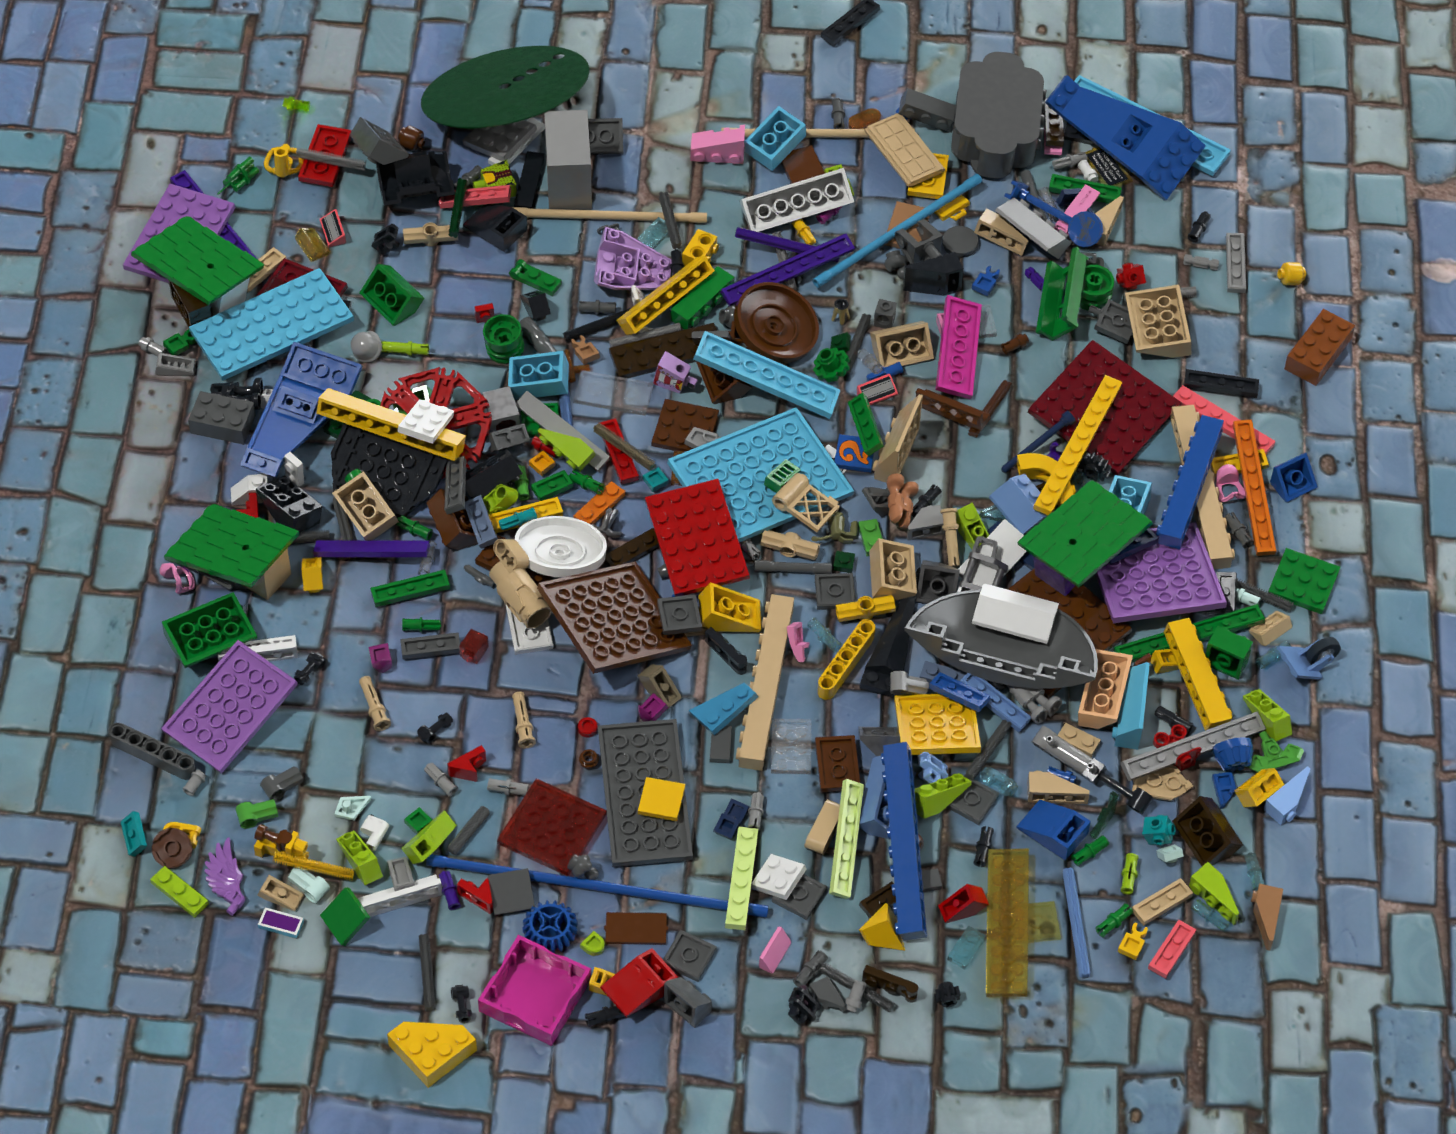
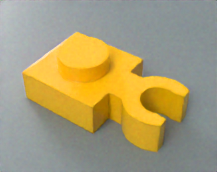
M1136 922L1132 926L1131 934L1126 932L1117 951L1134 960H1137L1145 944L1143 938L1148 930L1145 927L1142 932L1137 931L1138 923Z

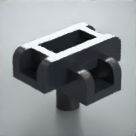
M390 224L375 233L374 242H372L371 246L381 255L390 252L392 247L397 249L400 243L395 239L399 228L395 224Z
M806 985L795 987L788 1000L790 1008L788 1015L797 1024L804 1023L806 1019L815 1021V1013L821 1008V1005L815 1000L816 994L810 993Z

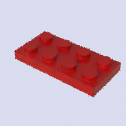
M318 124L310 143L309 151L310 149L311 152L315 150V153L316 151L317 153L322 151L324 154L326 152V155L330 153L331 156L332 153V156L333 154L334 156L339 155V157L341 155V158L342 156L344 158L351 139L349 134L352 130ZM304 159L298 180L333 187L341 166Z

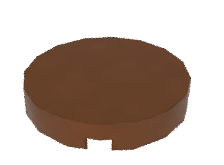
M166 828L155 836L152 845V855L161 866L179 868L186 864L191 857L193 851L192 841L183 830Z

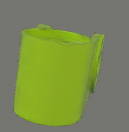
M503 484L497 485L495 489L483 498L488 514L507 510L517 501L518 491Z

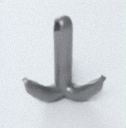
M608 508L606 510L602 526L598 527L592 524L597 530L609 537L618 538L623 535V532H615L610 529L618 515L617 509L612 510Z

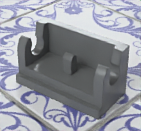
M524 423L492 432L486 439V443L490 442L492 446L489 449L490 452L530 441Z

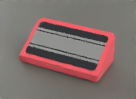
M337 209L320 218L328 247L345 244V233Z
M890 374L857 386V395L863 392L867 396L869 405L898 395Z

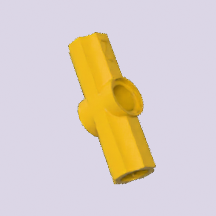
M892 595L877 598L863 596L856 602L835 605L839 622L854 619L871 620L876 615L896 612L895 601Z

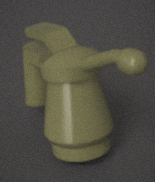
M837 511L827 521L831 530L830 535L824 537L813 536L811 538L814 542L831 538L840 541L842 544H852L853 539L857 537L858 522H851L850 532H845V518L842 512Z

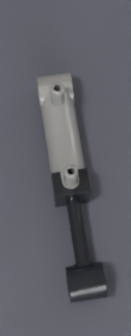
M1043 725L1031 741L1035 746L1074 769L1093 784L1097 785L1099 780L1129 798L1126 804L1141 815H1143L1154 799L1139 787L1135 791H1131L1105 774L1107 768L1103 763L1095 758H1091Z

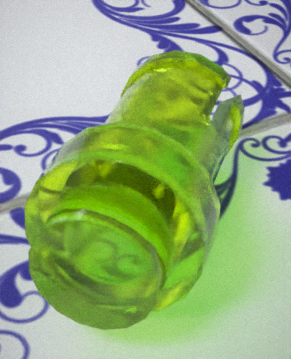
M289 96V98H284L283 107L290 111L294 109L308 113L310 101L298 100L295 97Z

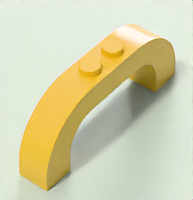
M1042 454L1017 455L1018 474H1026L1029 479H1040L1047 482L1058 461ZM1070 482L1058 502V507L1076 493L1075 486L1071 485Z

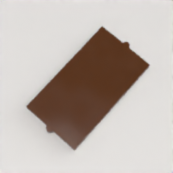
M606 912V925L604 926L606 931L605 944L666 945V932L668 931L666 926L667 913Z

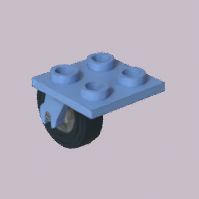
M1326 637L1315 641L1306 648L1278 646L1277 650L1281 654L1282 660L1289 666L1290 672L1294 677L1321 680L1323 677L1319 671L1334 660L1339 654L1341 646L1334 637Z

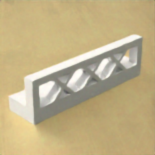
M295 635L244 643L267 661L298 658ZM229 650L218 654V660L220 661Z
M432 875L414 881L415 886L395 891L394 887L359 897L358 900L369 916L372 917L441 896L442 885L440 878H437V875Z

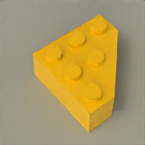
M403 1021L387 1034L389 1046L427 1088L477 1051L476 1039L463 1025Z

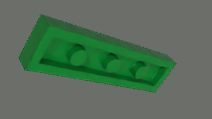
M1052 174L1048 189L1049 192L1060 194L1062 189H1082L1086 184L1100 192L1095 201L1108 204L1117 199L1122 191L1121 187Z
M862 392L850 400L848 405L864 452L870 456L884 447L867 396Z
M441 570L371 587L370 590L375 607L448 590L450 589V583L446 571Z

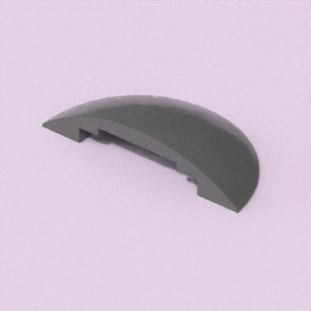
M981 590L961 591L935 599L920 608L905 627V631L909 636L939 659L957 669L995 683L1033 689L1070 687L1094 681L1098 670L1097 653L1089 635L1073 618L1060 609L1057 610L1047 644L972 624Z

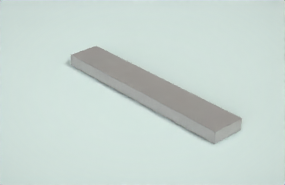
M528 391L516 402L517 408L543 429L580 438L595 452L596 456L588 465L597 472H600L611 459L608 454Z

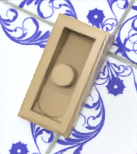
M268 875L257 896L295 912L304 894Z

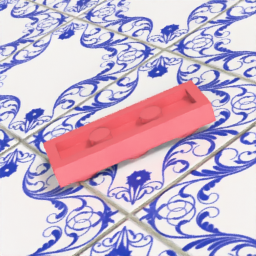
M1178 920L1150 962L1148 969L1166 979L1197 929Z

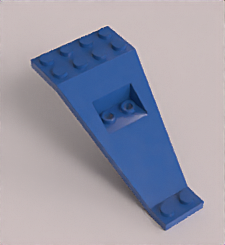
M1068 75L1063 77L1045 102L1060 117L1139 177L1163 200L1169 198L1206 146L1181 122L1080 87Z
M293 342L280 376L240 464L241 467L276 479L283 461H285L284 456L289 452L293 453L330 419L316 414L319 397L327 388L351 396L362 370V364ZM293 400L292 405H287L288 401ZM306 406H310L308 411H304Z

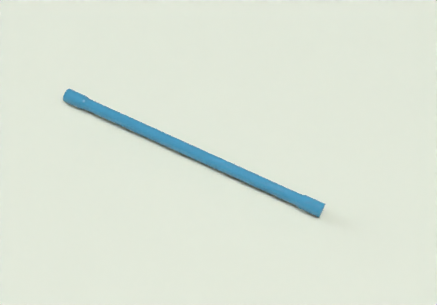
M975 174L952 191L831 269L813 278V284L820 288L836 275L894 239L896 231L900 229L908 230L917 224L918 221L925 219L966 191L982 183L981 176Z

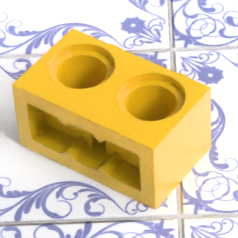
M698 229L682 253V263L684 266L695 258L703 256L710 263L712 255L716 254L719 248L717 236Z
M1275 768L1261 769L1234 791L1243 807H1257L1285 784Z

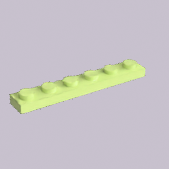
M849 779L843 780L829 890V894L844 899L851 897L864 784Z
M738 827L725 928L746 930L758 838V829Z

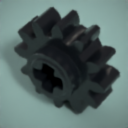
M1086 452L1078 468L1083 469L1081 473L1085 474L1088 479L1091 478L1097 481L1099 478L1103 482L1105 478L1109 477L1112 466L1107 465L1108 460H1105L1102 455H1096L1095 452L1090 455Z

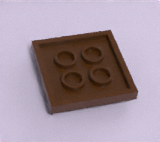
M665 399L651 446L682 453L693 449L684 444L685 439L693 427L714 432L719 410Z

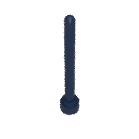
M1068 410L1065 411L1058 423L1019 454L1032 453L1063 427H1071L1076 423V419ZM1017 455L1002 466L1001 471L1003 473L1008 472L1017 465Z

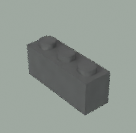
M907 88L901 97L898 114L947 131L954 121L956 105Z

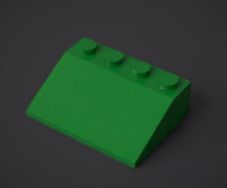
M234 592L162 621L164 635L171 649L185 668L229 650L237 640L244 644L257 638V634Z

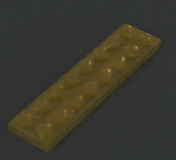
M988 849L987 901L989 905L987 906L986 997H1028L1029 849Z

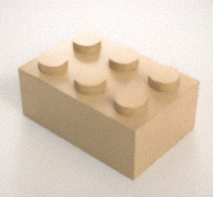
M364 471L332 493L365 540H374L399 522Z

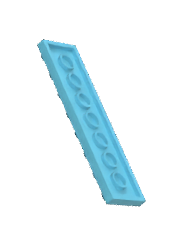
M704 331L693 358L695 361L830 419L840 393L838 388L707 331Z

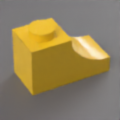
M322 557L302 558L304 591L316 593L323 589Z

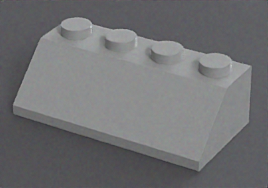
M1012 198L996 208L995 211L1057 259L1062 256L1072 243L1067 239L1068 234L1061 229L1059 231L1054 229L1056 226L1048 219L1044 221L1041 218L1043 215L1036 209L1031 211L1028 208L1030 205L1023 199L1019 201L1016 198Z

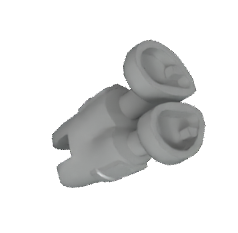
M1007 685L1016 701L1023 708H1028L1031 711V719L1036 724L1044 722L1047 715L1049 717L1053 716L1062 704L1061 698L1057 696L1047 699L1044 696V689Z

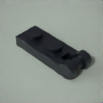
M712 627L705 631V642L737 674H745L747 671V657L742 654L739 655L732 644H728L720 632H716Z

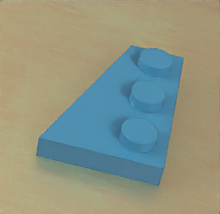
M742 683L690 709L689 712L713 735H716L755 701L758 695L747 684Z

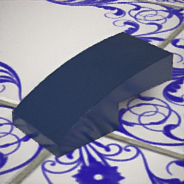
M731 798L713 832L732 840L738 831V827L742 825L750 807Z

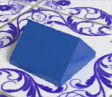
M1307 453L1296 456L1273 468L1270 484L1285 502L1318 488Z

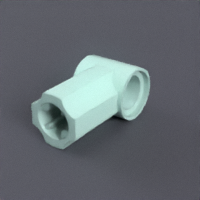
M297 866L296 868L294 867L288 876V880L301 889L304 895L313 903H317L330 890L329 884L322 877H315L307 870H302V867L300 869V866L298 869Z

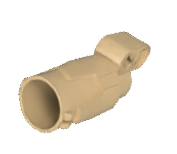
M498 539L494 543L493 550L500 561L492 567L489 576L497 585L498 595L516 618L523 622L527 628H536L550 617L552 610L538 591L536 583L525 570L528 568L530 561L523 548L515 539Z

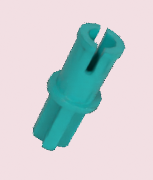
M533 507L520 513L514 512V515L499 520V526L502 530L517 525L520 527L523 523L537 519V514Z

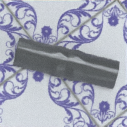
M525 317L520 321L521 330L539 354L557 352L531 317Z

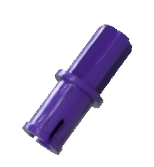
M442 871L439 874V878L443 888L442 894L445 895L449 910L459 909L461 903L457 895V886L454 885L451 873L449 871Z

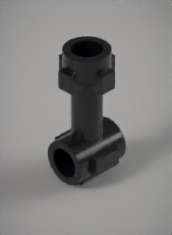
M312 651L306 659L308 664L302 671L297 670L295 672L294 680L300 685H303L305 682L307 683L310 680L308 675L316 667L320 670L326 662L324 656Z
M447 712L439 715L438 721L428 728L426 725H422L417 730L418 737L423 742L432 743L436 739L435 733L442 727L448 728L453 722L452 717Z
M463 984L455 985V987H451L452 1000L457 999L459 1011L455 1013L456 1018H458L460 1023H466L471 1020L472 1011L467 1010L465 998H469L468 986H463Z

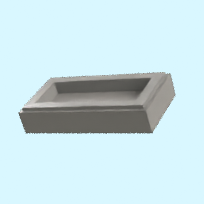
M407 857L387 861L395 891L415 886Z

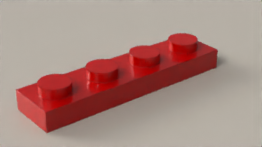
M616 418L600 422V424L606 426L607 429L613 431L614 434L624 440ZM603 438L620 484L638 481L639 475L632 458Z

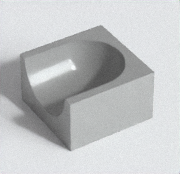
M547 111L544 115L549 209L592 210L588 111Z

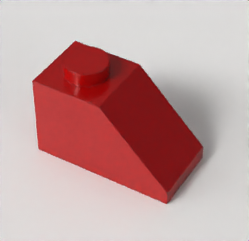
M966 884L940 903L938 907L945 923H950L976 915L987 907L989 903L982 887Z

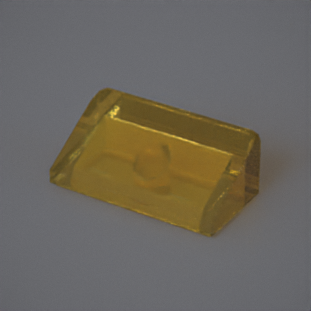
M299 228L295 240L310 261H316L331 253L314 228Z

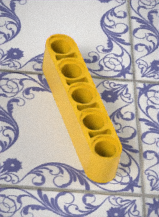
M864 619L858 623L818 680V696L821 699L829 700L834 697L869 648L875 637V624L873 621Z

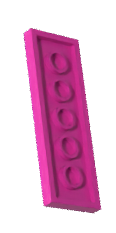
M947 295L945 298L935 390L971 399L973 396L982 304Z

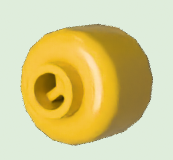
M1285 262L1278 269L1277 276L1283 285L1297 286L1305 280L1306 270L1298 262Z

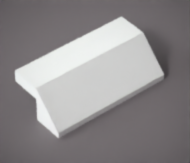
M984 583L978 598L972 624L1047 644L1059 603Z

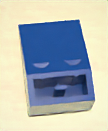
M1039 800L1016 828L1066 861L1088 835L1091 821L1075 810Z

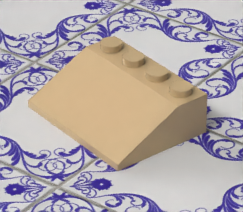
M1179 285L1125 293L1137 353L1171 358L1192 355L1191 339Z
M919 394L899 411L897 418H893L890 427L892 430L887 432L884 442L886 444L879 450V460H875L872 471H875L874 479L887 483V478L891 474L901 473L920 429L923 395Z

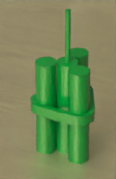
M248 157L241 164H237L233 168L231 173L227 175V178L223 180L225 187L217 193L218 195L228 186H231L237 192L244 185H248L250 180L259 173V169L254 167L252 157Z

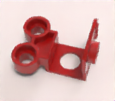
M1174 725L1171 728L1170 735L1165 732L1156 733L1153 744L1156 748H1160L1186 738L1187 730L1183 725ZM1196 747L1180 754L1173 766H1176L1180 771L1194 766L1196 759L1201 754V747Z

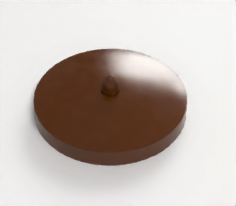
M762 282L749 287L736 303L734 309L735 327L739 337L751 351L778 363H792L804 358L814 347L819 335L818 319L810 303L796 290L780 283Z

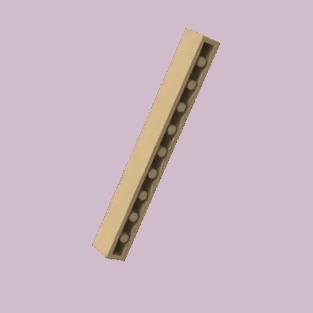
M1194 405L1172 407L1170 420L1182 465L1185 463L1183 461L1185 451L1190 449L1188 446L1190 437L1196 433L1194 432L1196 421L1200 422L1199 412L1195 411ZM1209 469L1194 510V516L1213 568H1230L1232 560L1235 559V552L1230 547V533L1226 532L1227 521L1222 516L1223 505L1218 500V487L1214 485L1215 474Z
M771 594L770 602L766 601L765 613L768 614L767 617H763L762 629H764V633H760L758 643L761 645V649L756 651L755 661H758V664L753 666L752 677H755V680L750 682V688L756 692L758 698L746 708L748 715L744 714L742 726H745V730L740 732L739 738L742 746L741 748L738 747L736 752V759H739L740 768L763 770L788 640L787 626L791 624L794 609V597Z

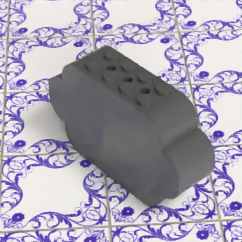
M992 52L984 57L983 62L973 61L966 63L960 71L959 88L956 96L951 151L954 156L960 160L971 162V167L977 174L990 178H1003L1011 173L1013 167L1024 168L1034 162L1036 150L1040 151L1041 140L1038 139L1042 138L1043 128L1040 125L1043 126L1044 115L1041 113L1045 111V102H1042V100L1046 99L1047 90H1044L1043 76L1035 69L1024 67V62L1019 56L1008 52Z

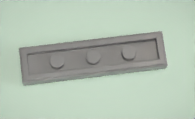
M1226 233L1227 292L1245 293L1244 233Z

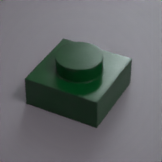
M846 332L832 336L830 349L837 348L838 351H850V334Z
M836 551L833 570L852 573L855 553Z

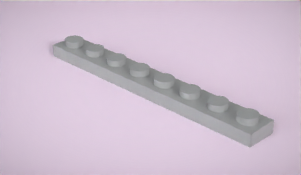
M1257 711L1124 760L1120 764L1128 781L1174 765L1180 754L1196 747H1201V754L1212 751L1213 747L1222 741L1240 737L1247 738L1263 732L1266 728Z

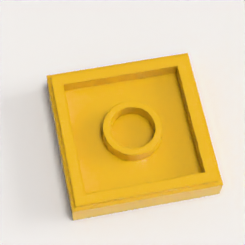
M646 777L638 814L677 821L685 784Z

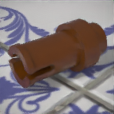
M1019 333L1013 339L1001 344L1002 351L1007 355L1018 348L1022 349L1029 343V338L1026 334L1022 335Z

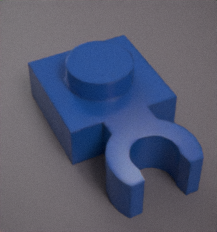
M988 266L986 274L980 273L974 281L972 290L988 297L996 285V279L999 277L1000 270L991 273V266Z

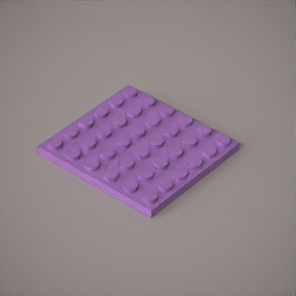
M1196 522L1189 524L1181 549L1157 543L1113 564L1108 562L1095 573L1113 623L1226 608L1227 605ZM1151 528V530L1156 534L1157 528Z

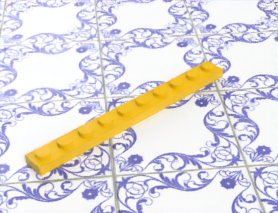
M1105 375L1033 507L1034 510L1046 515L1054 511L1122 386L1121 381Z

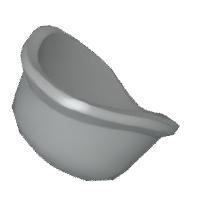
M360 332L352 338L351 350L357 360L369 363L375 361L380 356L382 343L380 337L375 332Z

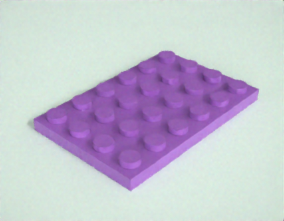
M169 184L123 263V268L169 283L167 278L132 257L131 252L186 216L193 218L202 226L208 227L217 235H220L236 208L235 203Z
M237 640L161 730L222 774L295 689L298 683L285 672Z

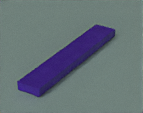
M316 540L313 555L314 557H427L430 542L424 540Z

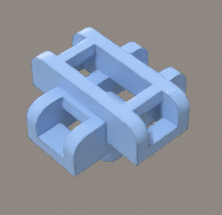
M928 752L918 755L919 766L922 767V771L918 774L920 779L933 783L938 779L948 777L946 772L948 766Z

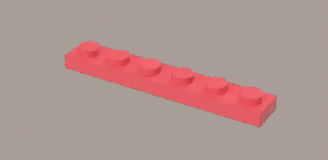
M1184 385L1173 395V397L1182 402L1180 406L1194 405L1195 411L1199 412L1200 419L1202 415L1224 420L1223 432L1235 439L1232 424L1233 421L1240 419ZM1254 428L1257 449H1264L1267 455L1274 447L1275 440Z

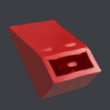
M651 948L635 957L600 988L619 1010L628 1017L664 997V983L678 978V976L656 951Z

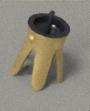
M837 299L834 303L835 308L832 321L835 320L839 313L840 324L843 325L845 313L848 319H850L848 312L849 303L845 299Z

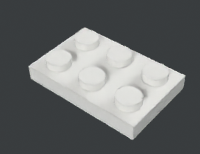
M419 399L398 426V433L433 444L453 418L454 411L447 407L438 406L429 401Z

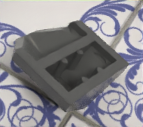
M865 487L862 489L864 496L877 514L881 517L889 514L888 496L890 492L888 488Z

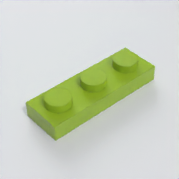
M166 866L161 868L150 879L151 884L194 918L209 905L206 898Z

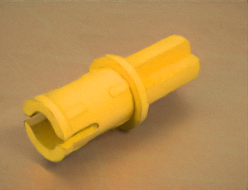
M802 219L792 221L791 224L797 230V235L806 244H816V239L812 235L810 227L806 226Z

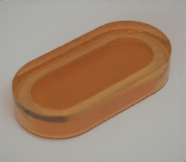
M874 108L862 111L849 118L848 127L849 129H865L867 126L880 121L881 113Z

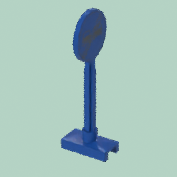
M1012 180L1011 184L1015 185L1011 194L1005 193L1004 196L1008 199L1016 198L1019 201L1021 199L1028 201L1068 223V234L1076 245L1091 247L1101 239L1103 223L1095 213L1084 211L1071 217L1031 195L1027 191L1029 185Z

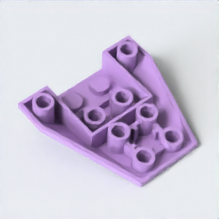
M605 227L597 252L594 282L599 286L614 290H631L632 285H635L639 290H655L670 278L671 259L623 231Z

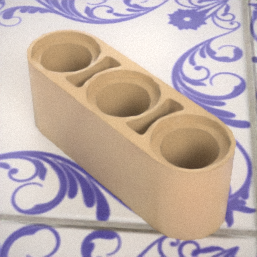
M828 799L826 800L807 836L805 848L822 855L825 854L837 831L840 804Z

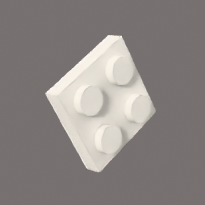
M770 854L751 886L754 890L787 900L807 869L805 864Z

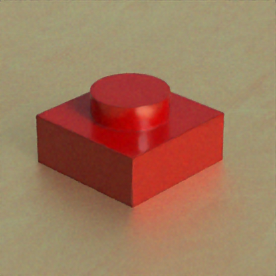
M492 303L474 306L477 323L487 322L488 319L494 316Z

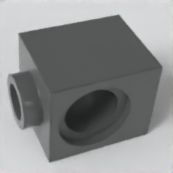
M879 299L874 313V326L884 329L892 328L896 317V302Z

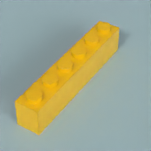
M705 256L695 258L616 321L626 335L636 334L712 274L714 269Z
M1190 618L1168 622L1164 635L1204 730L1206 731L1230 722L1232 720V712L1225 703L1224 693L1219 689L1218 679L1211 670L1210 660L1205 656L1203 644L1196 635L1195 625L1191 623Z

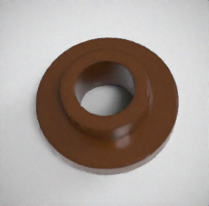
M591 749L584 750L579 756L580 765L587 769L596 767L599 762L598 754Z

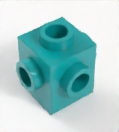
M1168 816L1145 817L1142 835L1149 845L1172 843L1176 829Z

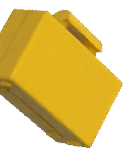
M960 195L934 213L942 221L949 217L957 221L967 214L964 208L970 205V201Z

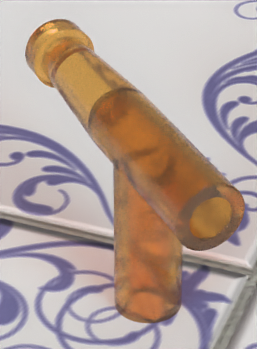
M563 350L569 362L568 381L573 383L576 381L574 373L588 372L590 367L589 364L573 366L570 350Z

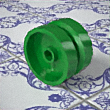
M1087 265L1085 267L1080 308L1089 311L1090 306L1093 305L1102 309L1108 299L1112 300L1114 277L1107 268L1100 265Z

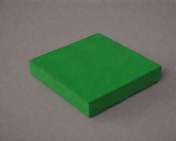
M345 887L320 914L325 924L342 946H345L371 918L348 887Z

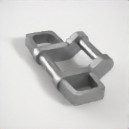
M981 536L976 538L973 549L968 556L969 562L963 579L958 584L957 592L982 589L981 586L969 583L976 562L996 569L997 572L992 586H1000L1003 575L1008 570V565L995 558L998 549L997 541ZM980 543L993 546L991 557L976 553Z

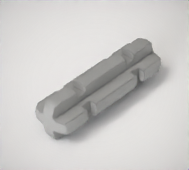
M1185 254L1183 264L1189 266L1193 264L1194 267L1206 269L1210 267L1212 270H1217L1219 260H1209L1206 257H1192V255Z

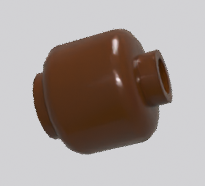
M412 125L403 127L398 135L400 145L411 151L422 148L426 141L424 139V132Z

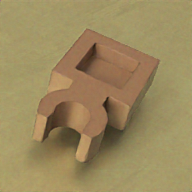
M580 336V342L571 339L575 354L583 365L600 358L598 350L591 342L586 343L584 336Z

